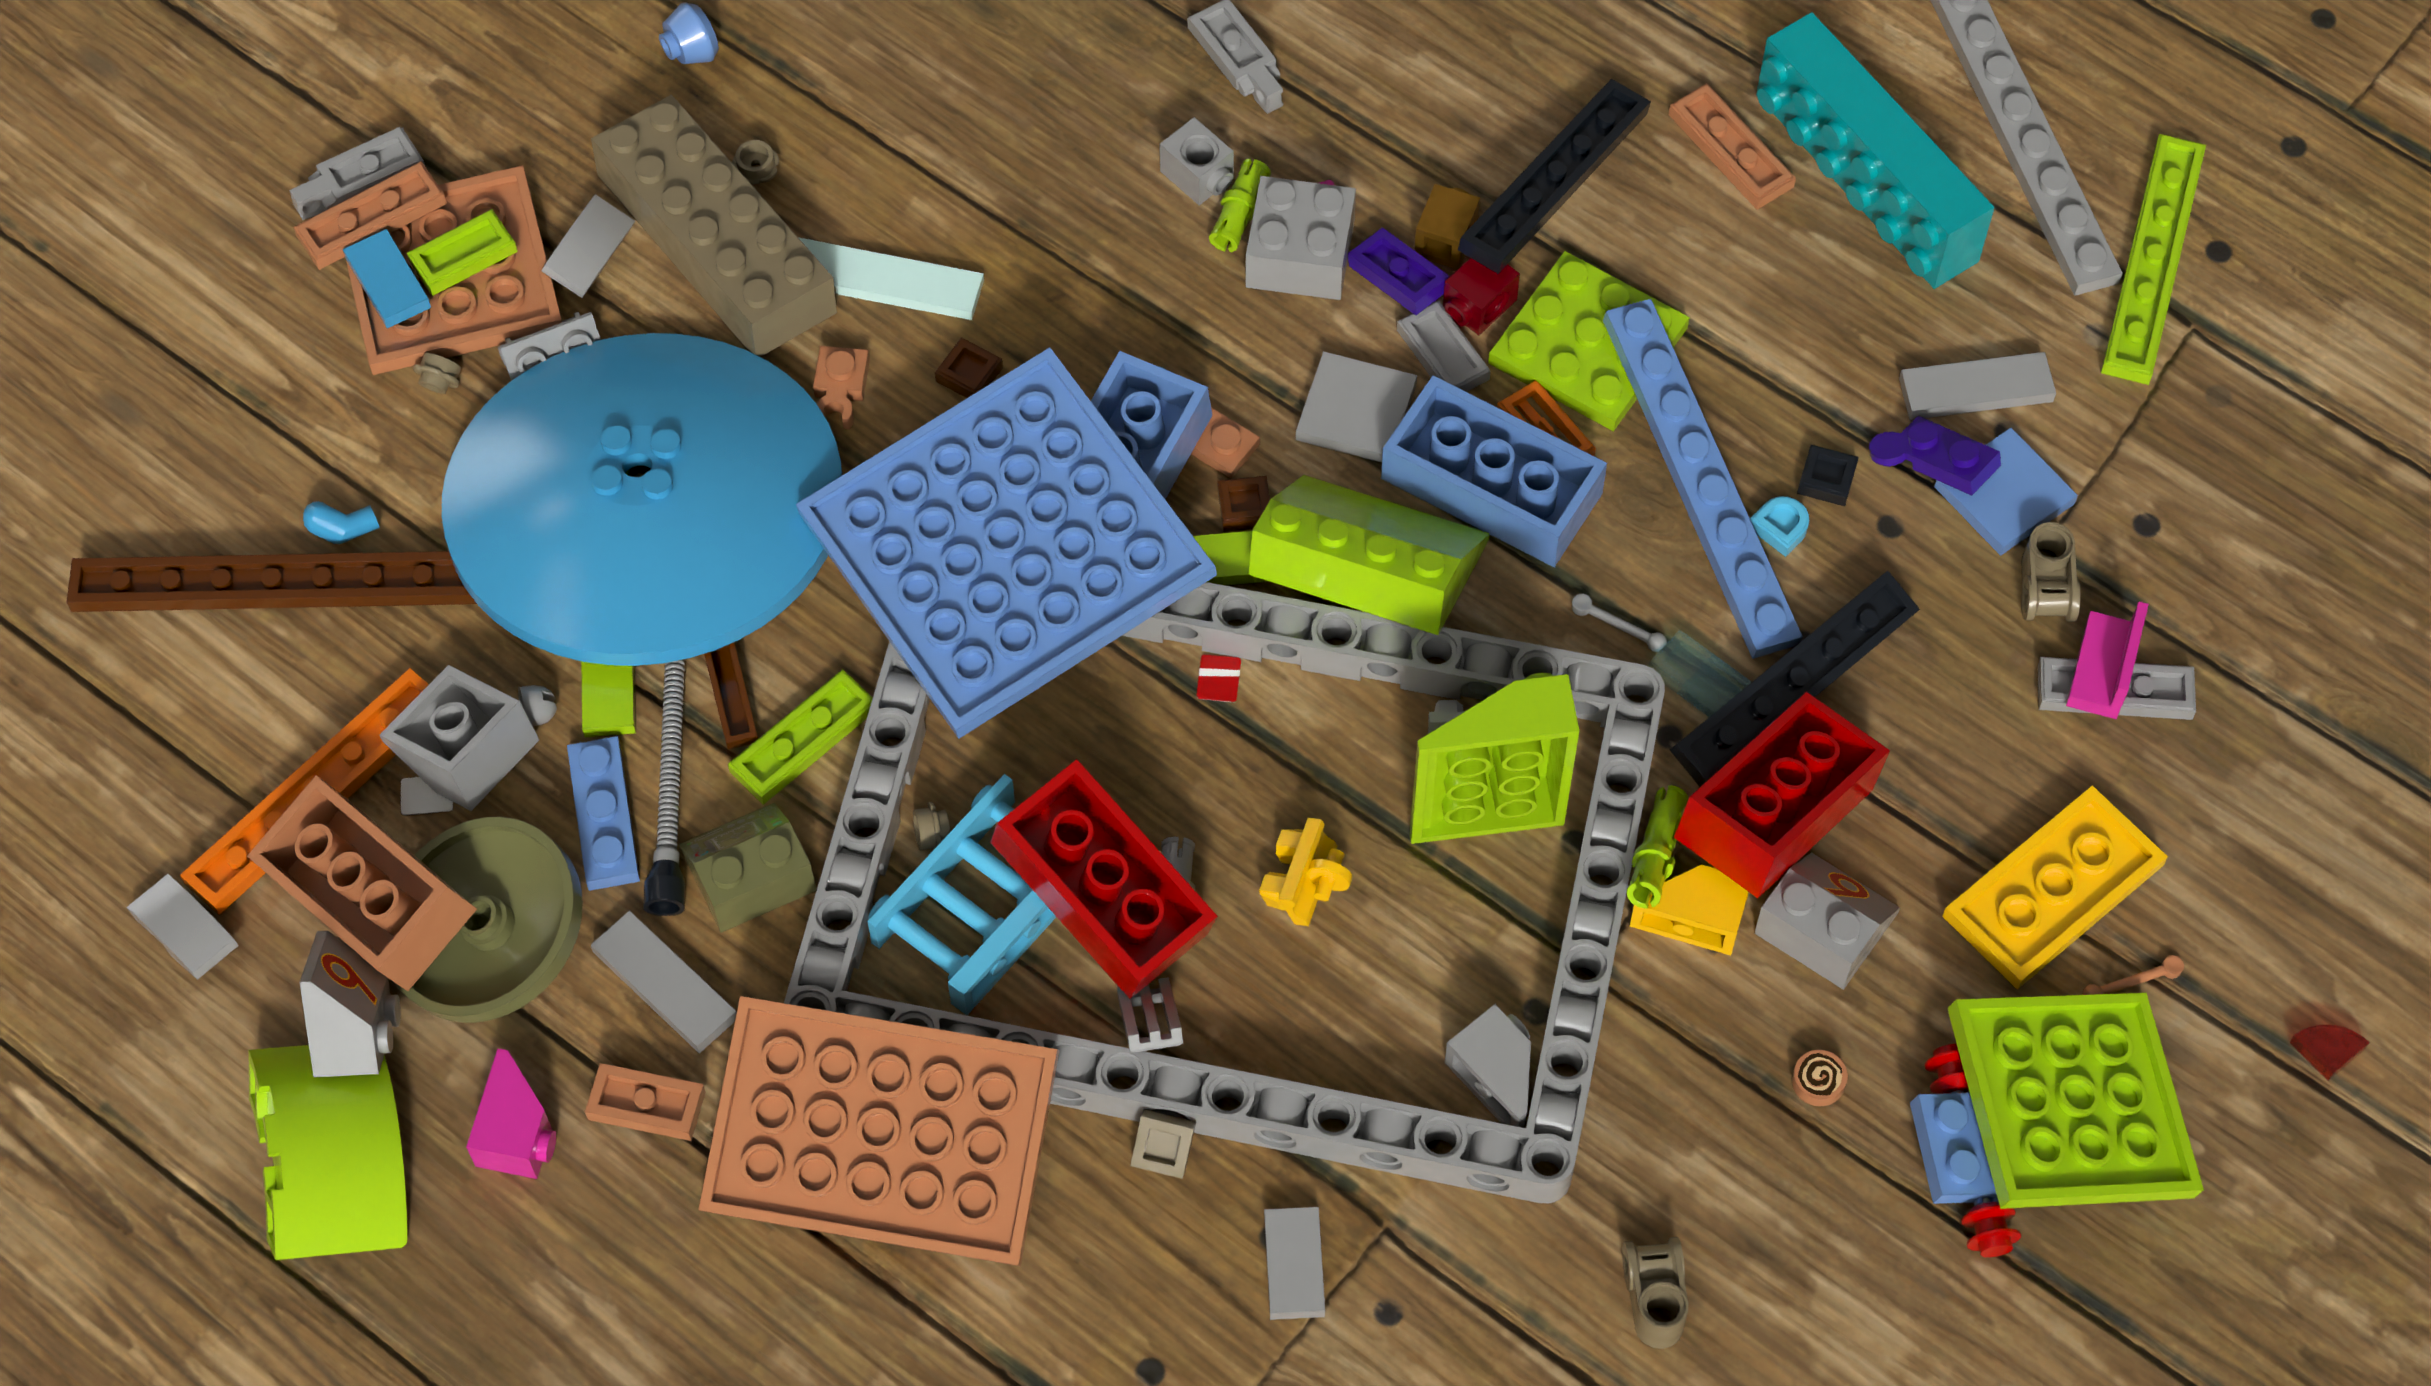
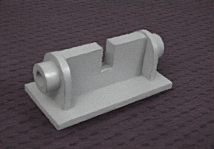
M579 312L573 313L574 317L544 330L511 340L510 337L506 338V344L497 348L503 364L506 365L511 381L531 367L547 361L546 359L562 352L568 353L570 352L569 349L584 344L589 346L593 344L592 342L601 340L592 313L589 312L580 316Z

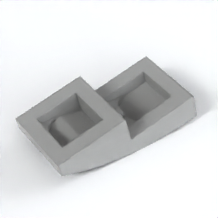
M595 194L541 271L583 298L604 269L610 257L627 236L635 220Z
M169 874L165 875L127 906L135 920L159 940L171 957L197 980L239 946L222 925Z

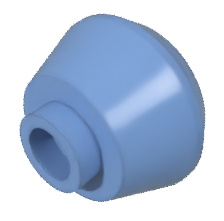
M686 2L681 3L662 24L663 33L659 34V41L665 54L670 60L677 58L682 64L713 61L718 52L719 45L710 21L698 5Z

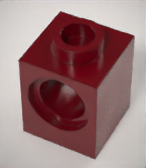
M1470 258L1445 281L1443 307L1457 325L1466 326L1480 336L1517 301L1520 273L1507 264L1497 274Z

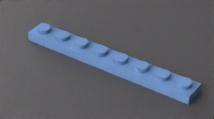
M1652 299L1606 311L1603 319L1604 325L1752 659L1796 646L1800 643L1803 636Z

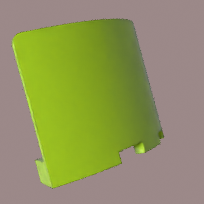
M309 1045L248 1050L249 1101L255 1118L259 1143H266L267 1156L272 1157L273 1166L263 1168L267 1242L274 1259H294L404 1247L408 1240L404 1164L396 1103L385 1056L379 1074L313 1077Z

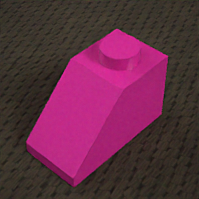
M498 1048L466 1148L475 1167L538 1179L542 1162L549 1163L553 1156L556 1145V1131L552 1130L544 1108L509 1051Z

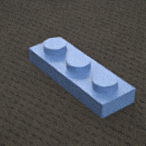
M618 736L567 745L585 880L588 890L640 882L621 745Z

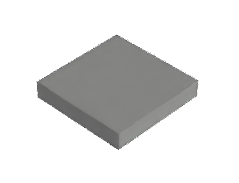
M1323 351L1296 429L1295 440L1382 462L1383 447L1408 412L1417 385V375Z

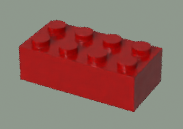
M1806 692L1689 797L1674 838L1756 898H1759L1873 791L1890 750Z
M1077 759L996 825L990 843L1129 999L1134 997L1208 935L1218 917Z

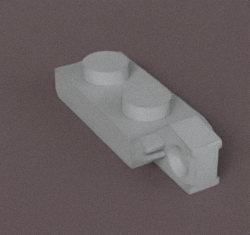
M1222 0L1187 18L1190 32L1236 91L1239 90L1240 94L1244 97L1252 93L1255 101L1267 114L1283 106L1281 96L1283 88L1277 82L1281 78L1280 72L1276 67V58L1230 0Z
M398 127L317 164V171L308 177V182L289 190L291 199L302 220L326 211L420 161L424 164V160L404 129Z

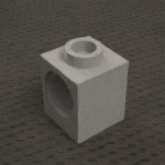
M1195 117L1159 144L1160 172L1198 205H1201L1212 195L1217 196L1223 193L1234 179V151Z

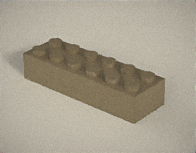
M672 95L591 138L599 178L749 352L761 357L837 313L832 275Z

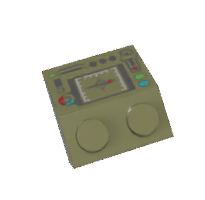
M775 803L679 844L720 933L817 891L811 863L790 821Z

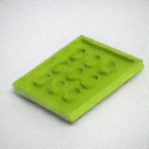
M2147 993L1956 999L1947 1008L2000 1209L2194 1199L2204 1191Z

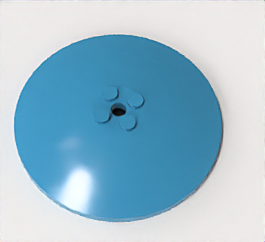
M647 333L602 339L592 342L593 344L589 346L584 344L569 349L570 352L568 353L562 352L546 359L547 361L531 367L504 386L483 406L462 434L451 456L445 474L442 491V523L445 540L454 568L465 589L477 605L508 632L537 648L582 662L619 666L663 664L715 651L756 631L783 612L811 583L828 557L827 552L800 516L796 504L843 475L836 440L822 411L805 389L787 373L747 350L717 340L682 334ZM638 465L651 468L650 471L641 477H631L626 474L630 468Z

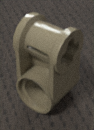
M2042 523L2032 531L2021 561L2023 583L2021 609L2023 619L2033 621L2035 616H2065L2066 621L2076 622L2080 609V583L2076 570L2074 536L2067 527L2060 523ZM2039 550H2050L2057 557H2046Z
M1671 1237L1666 1244L1635 1246L1632 1241L1623 1242L1624 1278L1627 1290L1630 1292L1637 1336L1644 1344L1652 1348L1664 1349L1671 1347L1680 1340L1683 1334L1689 1305L1679 1237ZM1656 1308L1665 1309L1675 1319L1666 1323L1658 1322L1648 1312Z

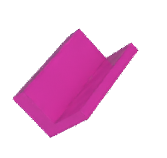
M2138 602L2131 621L2090 611L2066 706L2117 719L2129 690L2149 604Z

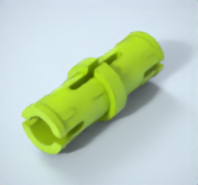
M1251 159L1243 161L1231 190L1225 192L1220 202L1221 206H1223L1222 212L1209 235V241L1215 248L1221 251H1226L1229 241V252L1237 250L1248 222L1253 219L1260 177H1270L1271 175L1269 167L1257 159H1254L1251 170L1249 169L1252 163Z

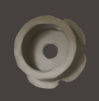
M750 140L739 146L732 163L748 182L754 185L769 182L776 176V166L779 164V158L777 153L766 142ZM760 164L759 167H752L753 165Z
M424 353L420 365L415 364L413 367L414 372L421 375L418 384L428 390L446 394L448 387L454 389L459 386L457 378L461 367L447 358L432 353Z
M928 802V807L913 810L914 831L919 850L935 849L950 833L946 810L936 811L933 802Z

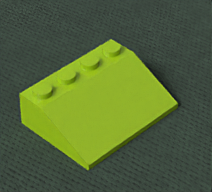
M1303 475L1269 501L1253 528L1248 575L1439 635L1485 549L1490 533Z
M1536 673L1523 680H1515L1417 741L1409 834L1411 844L1564 825L1579 737V725L1569 674L1553 676L1550 673Z

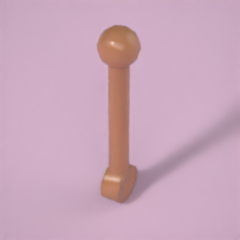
M2171 955L2165 958L2161 966L2102 986L2089 984L2083 989L2082 995L2112 994L2161 976L2174 979L2182 973L2184 963L2181 958Z

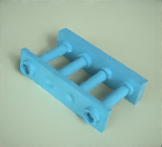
M1006 774L993 787L987 785L980 790L974 798L968 814L891 896L884 895L875 903L867 921L871 943L880 949L896 933L949 974L948 988L951 1004L965 1015H968L1056 918L1053 912L1017 872L978 844L997 822L1014 810L1011 807L1015 803L1013 780ZM962 859L966 860L1018 899L1017 907L1006 919L1000 917L996 920L944 881L946 876ZM928 896L932 897L983 936V944L971 957L968 955L961 957L909 917Z

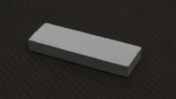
M2045 352L1903 369L1899 376L1909 420H1914L1917 416L1930 418L2054 402L2056 396Z
M2040 657L2038 663L2039 710L2090 713L2066 706L2077 659ZM2145 663L2134 664L2129 690L2118 715L2193 720L2196 713L2194 667Z
M630 910L591 944L593 953L699 1054L735 1022L736 1010Z

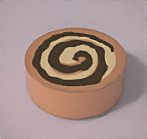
M1826 1050L1809 1051L1802 1055L1795 1065L1792 1075L1793 1089L1797 1096L1807 1104L1813 1106L1831 1105L1842 1096L1848 1080L1846 1066L1832 1052Z

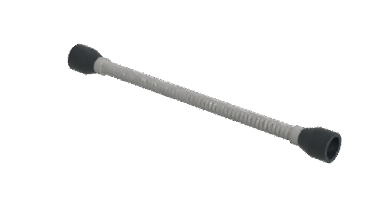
M685 659L665 663L664 670L665 684L663 691L664 707L662 714L657 849L654 851L653 865L644 882L643 909L647 913L656 916H676L685 911L686 882L679 866V852L676 849Z

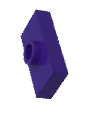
M1383 227L1348 253L1350 268L1414 315H1418L1444 295L1445 281L1450 276Z

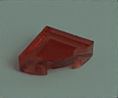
M2325 1024L2305 1028L2296 1033L2290 1041V1044L2328 1081L2359 1056L2370 1043L2360 1034L2350 1029Z

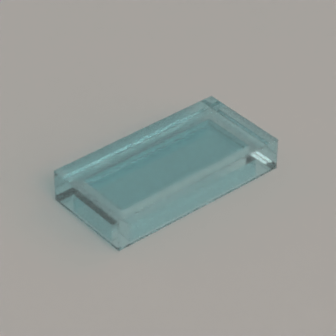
M1681 630L1648 663V667L1653 668L1661 675L1667 687L1708 717L1752 682Z

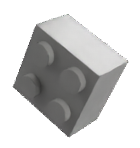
M1261 176L1246 251V288L1341 300L1355 222L1356 188Z

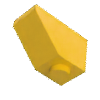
M1701 864L1664 882L1660 902L1655 907H1652L1650 903L1652 894L1648 908L1644 909L1634 905L1629 927L1731 956L1749 892L1715 867L1712 868Z

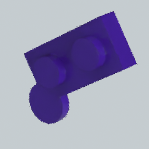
M1917 416L1901 433H1880L1869 443L1870 457L1878 465L1890 467L1908 460L1912 463L1913 470L1971 496L2001 466L2000 451L1920 416Z

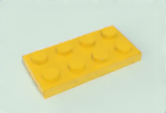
M2092 785L1945 908L1942 917L2018 990L2163 867L2168 856Z

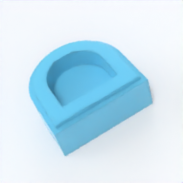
M1781 496L1767 501L1750 520L1757 536L1786 557L1805 538L1809 525V514L1805 506L1798 500Z

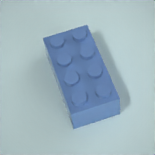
M1119 351L1091 402L1164 499H1166L1212 417L1208 387Z
M1432 375L1383 447L1381 479L1484 532L1490 533V535L1555 568L1603 494L1607 463Z

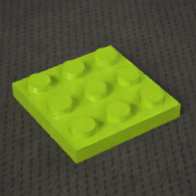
M1564 251L1489 352L1488 364L1527 385L1533 381L1539 382L1554 400L1614 432L1637 400V397L1604 325L1603 319L1606 311L1652 299L1673 348L1688 329L1690 317Z

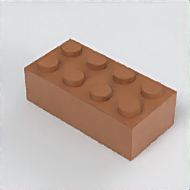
M317 775L247 855L248 858L371 966L407 991L411 989L477 910L476 907L356 805Z

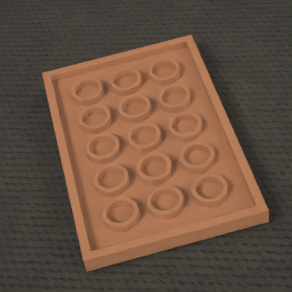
M740 996L699 1211L1021 1267L1060 1051L1054 1048Z

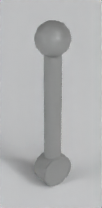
M1578 594L1572 600V610L1576 615L1585 616L1590 614L1646 642L1649 649L1654 652H1661L1665 649L1667 639L1662 633L1656 632L1651 634L1593 605L1591 598L1586 594Z

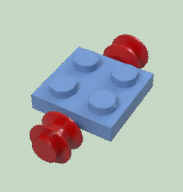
M1957 1044L1944 1045L1935 1049L1933 1057L1925 1062V1069L1928 1072L1938 1074V1079L1930 1085V1091L1933 1094H1918L1910 1102L1933 1204L1974 1203V1207L1961 1219L1962 1225L1974 1228L1976 1234L1967 1241V1248L1973 1251H1980L1982 1257L2002 1256L2013 1250L2012 1244L2021 1238L2019 1230L2008 1228L2007 1221L2015 1216L2016 1211L2015 1208L2000 1209Z

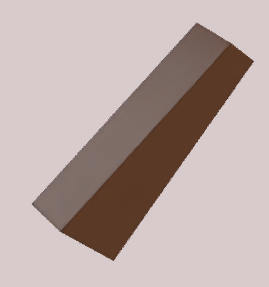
M733 642L704 654L728 750L750 745L758 739L735 643Z

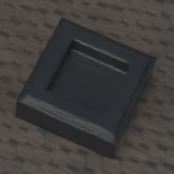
M1810 445L1797 494L1845 506L1859 457Z

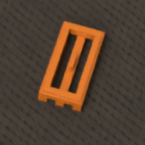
M1533 381L1497 403V408L1526 422L1514 408L1516 406L1531 425L1559 438L1555 434L1553 427L1527 401L1528 398L1532 397L1573 446L1595 456V446L1539 382Z

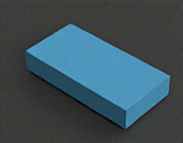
M387 229L343 249L347 262L387 329L431 308L427 295Z

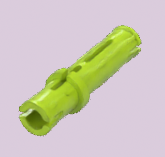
M1668 785L1665 799L1666 790L1664 786L1656 792L1654 807L1645 831L1643 844L1635 850L1633 855L1632 867H1635L1627 889V897L1632 904L1640 908H1648L1651 894L1650 903L1652 907H1655L1660 902L1664 881L1672 874L1675 859L1672 857V852L1677 841L1674 835L1688 802L1686 792L1677 786Z

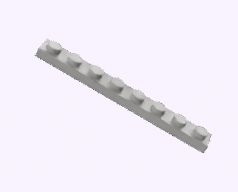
M1930 0L2074 296L2119 284L2123 273L1988 0Z

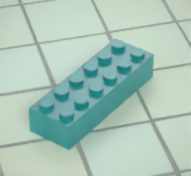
M1813 12L1768 37L1756 93L1760 105L1767 113L1774 114L1786 127L1790 138L1795 144L1803 146L1816 160L1820 171L1827 178H1832L1843 189L1850 204L1856 210L1863 211L1876 225L1881 238L1889 244L1892 243L1906 258L1912 272L1919 277H1923L1933 289H1936L1977 264L1981 257L1995 208Z

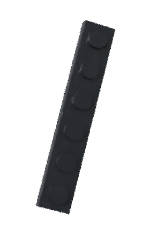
M1611 79L1461 236L1458 251L1499 274L1643 120L1648 113L1651 101Z
M1886 571L1670 749L1671 753L1698 786L1701 787L1802 695L1808 692L1816 697L1920 610L1919 607L1891 573Z

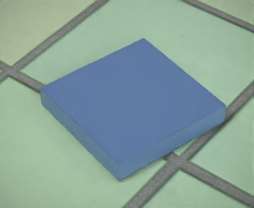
M2009 428L1986 444V446L2000 451L2001 466L1972 496L1937 480L1934 486L2000 556L2030 536L2035 527L2042 523L2050 522L2073 506L2078 497L2012 428Z

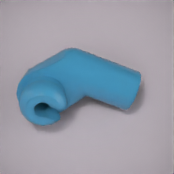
M316 501L308 504L303 512V522L307 530L333 544H343L380 528L370 505L346 515L323 502Z

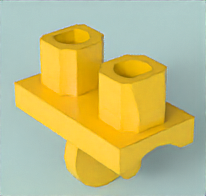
M1307 818L1303 830H1281L1276 843V855L1281 863L1290 864L1288 873L1269 872L1265 874L1259 889V893L1266 905L1286 911L1295 925L1309 927L1318 900L1328 901L1332 890H1347L1353 878L1352 873L1341 865L1345 854L1338 850L1336 842L1323 832L1325 824L1322 819Z

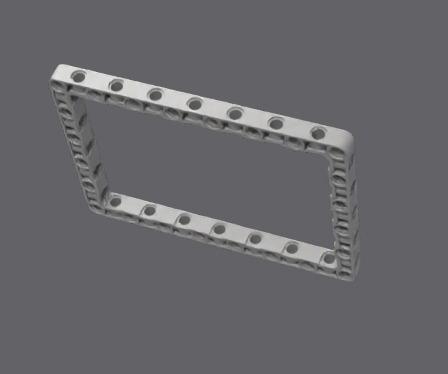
M1209 582L1202 584L1122 635L1157 643H1163L1164 639L1202 646V651L1257 662H1261L1262 658L1297 664L1301 665V670L1351 680L1360 681L1361 677L1386 681L1400 684V689L1460 700L1461 696L1484 700L1515 680H1523L1536 673H1550L1553 676L1569 674L1577 718L1601 722L1600 727L1605 728L1527 1126L1522 1128L1145 1051L1133 1053L1130 1052L1129 1048L847 992L853 968L859 969L869 935L868 916L873 907V898L880 875H886L901 822L899 814L900 803L906 784L911 785L926 734L924 719L930 701L929 696L889 641L784 1001L785 1004L1058 1049L1060 1052L1050 1104L1138 1122H1140L1143 1110H1150L1196 1122L1194 1133L1536 1203H1553L1567 1194L1575 1167L1665 693L1664 681L1656 670L1642 664L1443 627L1439 635H1435L1362 611ZM1231 620H1242L1245 621L1246 624L1242 626H1232L1229 625L1227 622ZM1332 638H1339L1346 643L1332 645L1326 641ZM1431 657H1439L1441 659H1444L1446 662L1442 664H1432L1429 663L1426 659ZM1631 695H1639L1641 697H1644L1647 701L1643 703H1636L1629 700L1627 697ZM889 738L902 739L899 744L894 746L881 744ZM1622 784L1631 791L1618 793L1609 788V786ZM863 828H873L877 830L873 835L868 837H859L854 835L858 830ZM1596 875H1604L1609 877L1614 883L1599 885L1590 878ZM836 920L851 922L849 926L842 930L827 928L828 925ZM1578 968H1585L1592 971L1596 977L1590 980H1582L1577 978L1572 971ZM1558 1064H1568L1573 1066L1578 1073L1571 1077H1564L1557 1074L1553 1067ZM1127 1076L1136 1081L1128 1089H1117L1110 1084L1115 1078ZM1227 1097L1238 1100L1241 1105L1235 1110L1224 1111L1219 1109L1215 1103ZM1328 1119H1338L1344 1122L1347 1127L1340 1132H1329L1324 1130L1320 1124ZM1434 1140H1443L1448 1142L1453 1149L1445 1154H1436L1431 1152L1426 1145ZM1541 1161L1550 1162L1559 1169V1172L1552 1176H1544L1539 1174L1533 1166Z

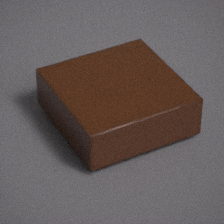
M961 337L935 371V379L937 383L968 398L994 381L1003 369L1002 358Z
M1267 475L1217 481L1223 532L1253 529L1270 501Z

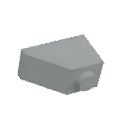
M1494 1004L1447 1042L1445 1064L1500 1123L1525 1128L1530 1070V1035L1524 1024L1513 1014L1506 1016Z

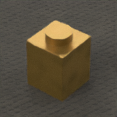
M1434 184L1416 227L1414 250L1429 261L1459 269L1465 257V254L1458 251L1460 239L1478 220L1480 197L1471 195L1460 188H1447Z

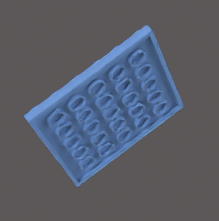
M1050 347L796 504L800 516L958 739L1217 576L1214 563Z

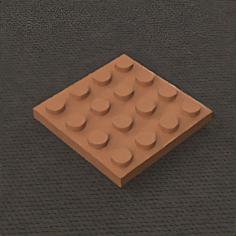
M523 165L438 185L445 195L447 204L390 233L427 295L431 305L430 309L387 329L347 262L368 362L373 375L411 367L415 364L419 365L424 353H432L449 358L506 344V338L510 337L511 340L518 339L562 323L552 279L541 271L547 262ZM493 209L515 241L518 252L432 296L410 264L407 252Z

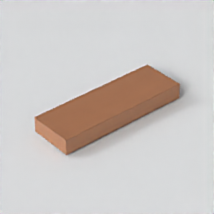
M1708 83L1670 105L1668 115L1756 210L1794 188L1796 177Z
M422 161L293 228L297 238L317 268L321 270L344 258V248L385 229L390 234L442 207L447 202L444 193Z

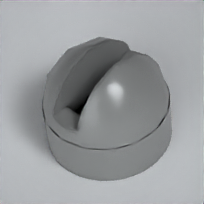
M536 685L518 688L519 701L532 726L548 723L557 711V706L554 703L555 696L552 691L544 686Z

